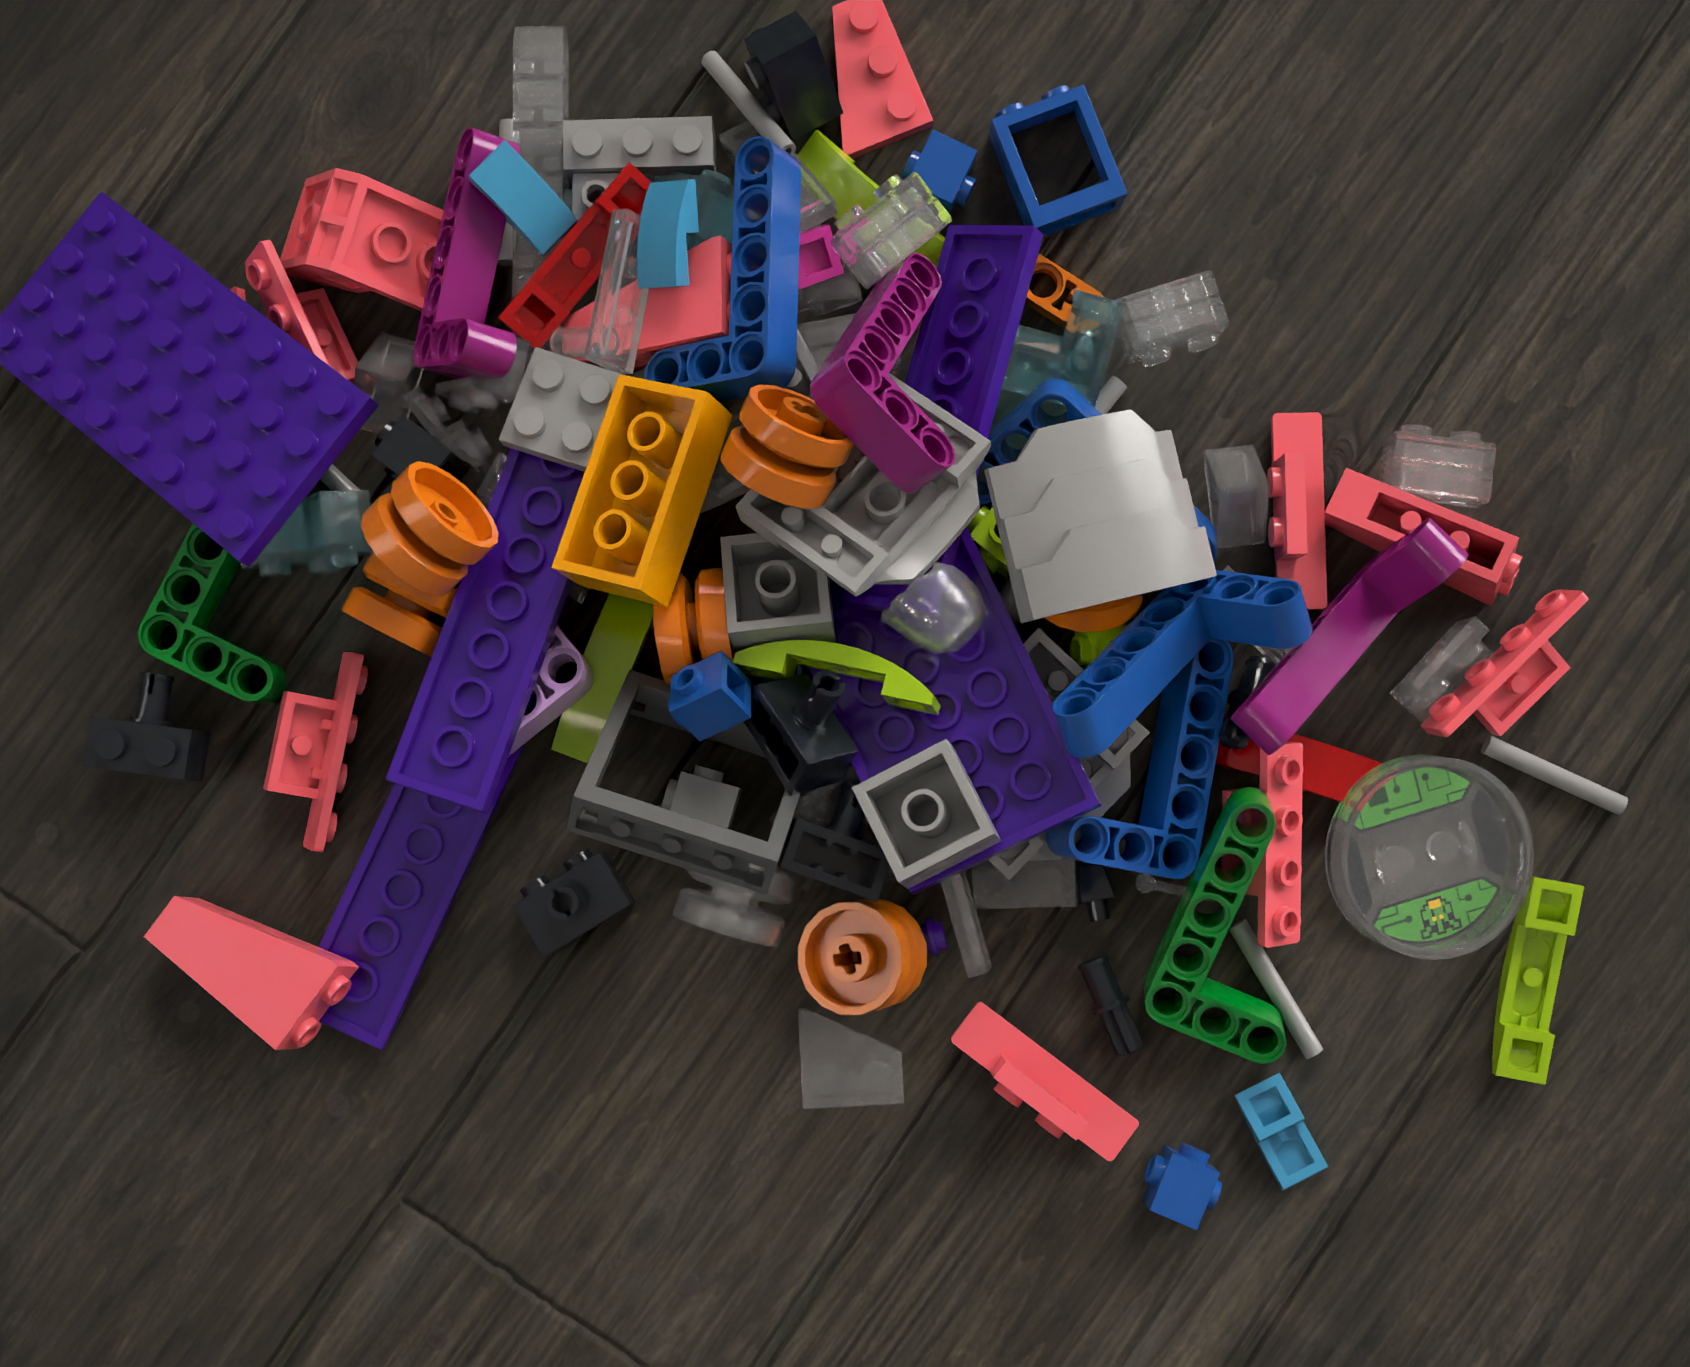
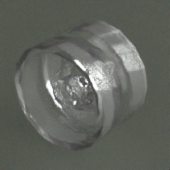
M752 863L749 865V867L764 871L765 869ZM686 869L691 878L714 886L712 892L693 887L681 889L672 913L673 916L691 924L738 939L771 947L779 946L786 921L780 914L760 907L758 904L759 901L782 906L792 903L799 877L776 869L768 895Z

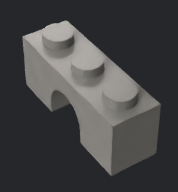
M712 116L562 120L563 168L571 188L573 172L620 173L629 162L641 173L659 175L666 178L667 181L695 179L696 184H717L716 135Z

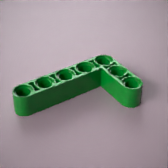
M192 523L140 624L138 631L139 643L143 650L150 655L241 700L259 704L272 703L281 697L286 688V674L282 667L207 629L241 562L224 548L218 557L209 560L206 555V547L212 538ZM197 580L200 584V595L195 602L187 605L183 596L184 589L188 583ZM173 624L177 630L176 642L172 647L164 649L161 644L162 631L167 626ZM218 646L222 652L221 664L217 669L209 671L205 665L206 653L212 647ZM263 668L267 674V683L262 691L255 694L249 687V678L254 670Z
M1244 787L1233 792L1224 805L1146 973L1144 999L1147 1013L1156 1022L1250 1061L1265 1064L1280 1058L1286 1047L1282 1018L1277 1008L1268 1002L1206 977L1276 828L1271 801L1266 793L1258 788ZM1245 809H1259L1264 813L1261 820L1252 825L1242 824L1237 821L1238 815ZM1226 854H1234L1242 858V862L1234 869H1222L1216 865L1217 860ZM1206 899L1216 900L1221 903L1218 910L1208 914L1201 913L1195 908L1199 902ZM1188 943L1200 948L1197 954L1190 957L1180 956L1175 952L1177 947ZM1167 987L1174 988L1179 992L1178 996L1169 1000L1160 999L1155 995L1158 990ZM1211 1007H1219L1226 1011L1223 1016L1215 1019L1202 1015L1206 1009ZM1261 1026L1269 1027L1273 1030L1270 1035L1262 1038L1253 1037L1249 1034L1253 1029Z

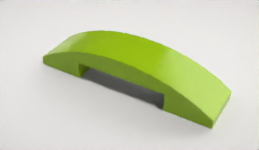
M815 130L795 158L801 167V186L842 225L849 222H864L865 228L853 234L892 266H898L912 253H920L926 256L937 268L945 237L931 225H924L853 165L855 161L819 130Z
M609 593L583 655L593 670L594 680L592 687L586 695L562 713L551 750L585 763L589 762L629 670L634 671L649 630L653 629V604Z
M785 640L765 643L738 651L733 659V663L744 674L771 680L792 677L795 674L796 666L801 665L883 683L881 695L889 705L939 715L941 705L920 681L894 663L859 648L826 641Z
M1531 876L1514 920L1502 969L1493 1036L1492 1073L1495 1076L1546 1084L1555 1035L1549 1032V1026L1567 935L1575 936L1584 891V886L1534 876Z

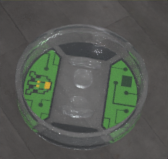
M1423 754L1395 758L1373 768L1362 776L1349 789L1338 805L1331 820L1325 848L1326 873L1332 895L1339 909L1352 926L1362 935L1383 947L1403 955L1425 960H1442L1463 956L1476 951L1496 938L1510 924L1521 908L1530 886L1534 862L1533 840L1527 817L1514 794L1502 781L1486 769L1473 763L1449 757Z

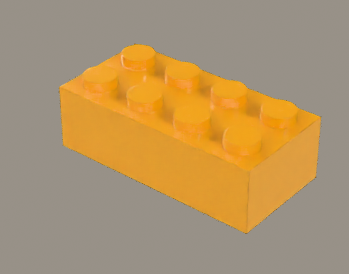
M619 374L551 568L580 586L668 608L733 414L706 391Z

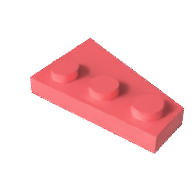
M846 0L832 6L838 96L843 110V114L840 115L842 151L850 158L855 159L933 127V118L883 1Z

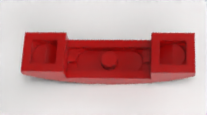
M629 162L548 255L498 318L534 349L535 347L541 348L633 236H636L639 231L644 199L649 184L652 182Z
M1293 734L1287 741L1298 742L1303 745L1302 791L1334 800L1335 803L1345 806L1349 805L1353 797L1369 781L1385 771L1393 769V767L1297 734ZM1251 738L1247 747L1241 751L1234 748H1225L1220 739L1215 765L1260 777V747Z

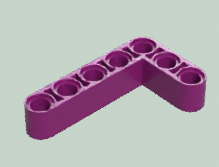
M468 127L464 131L456 150L413 352V362L416 367L460 380L493 379L506 376L513 364L517 347L514 333L484 324L505 230L506 216L469 181V175L504 140L519 155L520 147L518 143L473 127Z
M920 253L909 255L876 283L812 379L810 385L811 395L821 411L895 486L906 493L917 492L955 463L956 458L955 450L948 437L888 376L941 289L942 281L937 268L926 256Z
M1431 518L1426 519L1371 559L1350 580L1314 621L1311 637L1303 644L1292 647L1236 710L1231 720L1265 753L1271 755L1276 752L1300 728L1395 615L1447 580L1464 563L1469 554Z

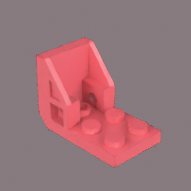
M334 168L305 180L280 261L286 274L292 278L355 293L373 291L422 312L444 210L363 174Z

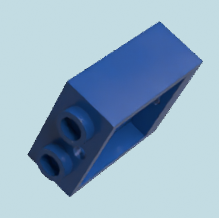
M1066 85L1056 87L1045 93L1041 97V101L1025 107L1022 103L1011 104L998 111L995 115L996 118L991 120L988 137L1024 226H1035L1043 234L1044 238L1122 207L1128 193L1084 85L1071 90ZM1074 111L1102 182L1039 206L1011 135Z

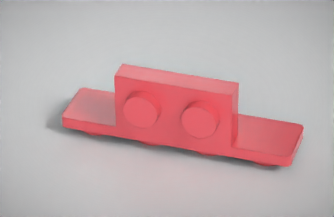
M259 241L245 261L246 277L250 286L257 291L266 310L267 319L352 384H357L364 377V374L324 288L295 293L272 241Z
M1318 412L1275 413L1271 417L1272 467L1268 469L1267 493L1269 498H1273V517L1269 520L1268 539L1270 547H1274L1275 578L1297 581L1301 586L1307 610H1322L1327 607L1322 415Z
M1554 590L1546 594L1536 604V612L1524 624L1517 625L1504 634L1500 640V648L1488 659L1480 660L1466 672L1464 676L1466 681L1453 693L1442 696L1429 709L1430 716L1421 724V727L1427 734L1448 737L1468 717L1474 714L1491 735L1502 736L1571 668L1549 643L1548 639L1589 598L1583 591Z
M343 652L333 700L283 691L263 789L312 798L303 841V847L311 851L322 853L325 842H331L335 835L337 814L332 812L336 793L343 791L346 783L347 764L342 763L346 743L351 744L354 740L358 723L357 715L352 714L355 697L363 693L368 676L367 666L362 665L363 654Z
M1286 742L1271 755H1268L1260 748L1259 790L1266 793L1271 801L1276 828L1246 894L1258 896L1257 943L1259 946L1266 948L1298 943L1300 940L1303 745L1298 742ZM1238 789L1222 790V810L1230 795ZM1245 809L1240 812L1237 821L1242 824L1252 825L1259 822L1264 813L1259 809ZM1234 854L1223 855L1221 858V868L1227 870L1234 869L1242 862V858Z
M981 1001L973 1006L951 1036V1041L954 1045L990 1071L993 1078L998 1081L994 1087L998 1094L1017 1108L1025 1101L1039 1112L1035 1121L1058 1139L1065 1132L1073 1139L1081 1140L1107 1161H1113L1139 1126V1122L1135 1117Z

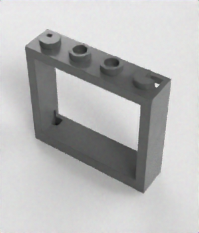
M629 670L573 795L567 831L768 895L801 793L790 796L787 789H785L767 842L599 787L630 714L690 733L684 726H679L669 712L668 701L670 699L671 685H667L664 680ZM744 722L707 738L766 757ZM587 810L597 813L598 818L587 815L585 813ZM750 863L764 867L765 869L764 871L751 868L749 867Z

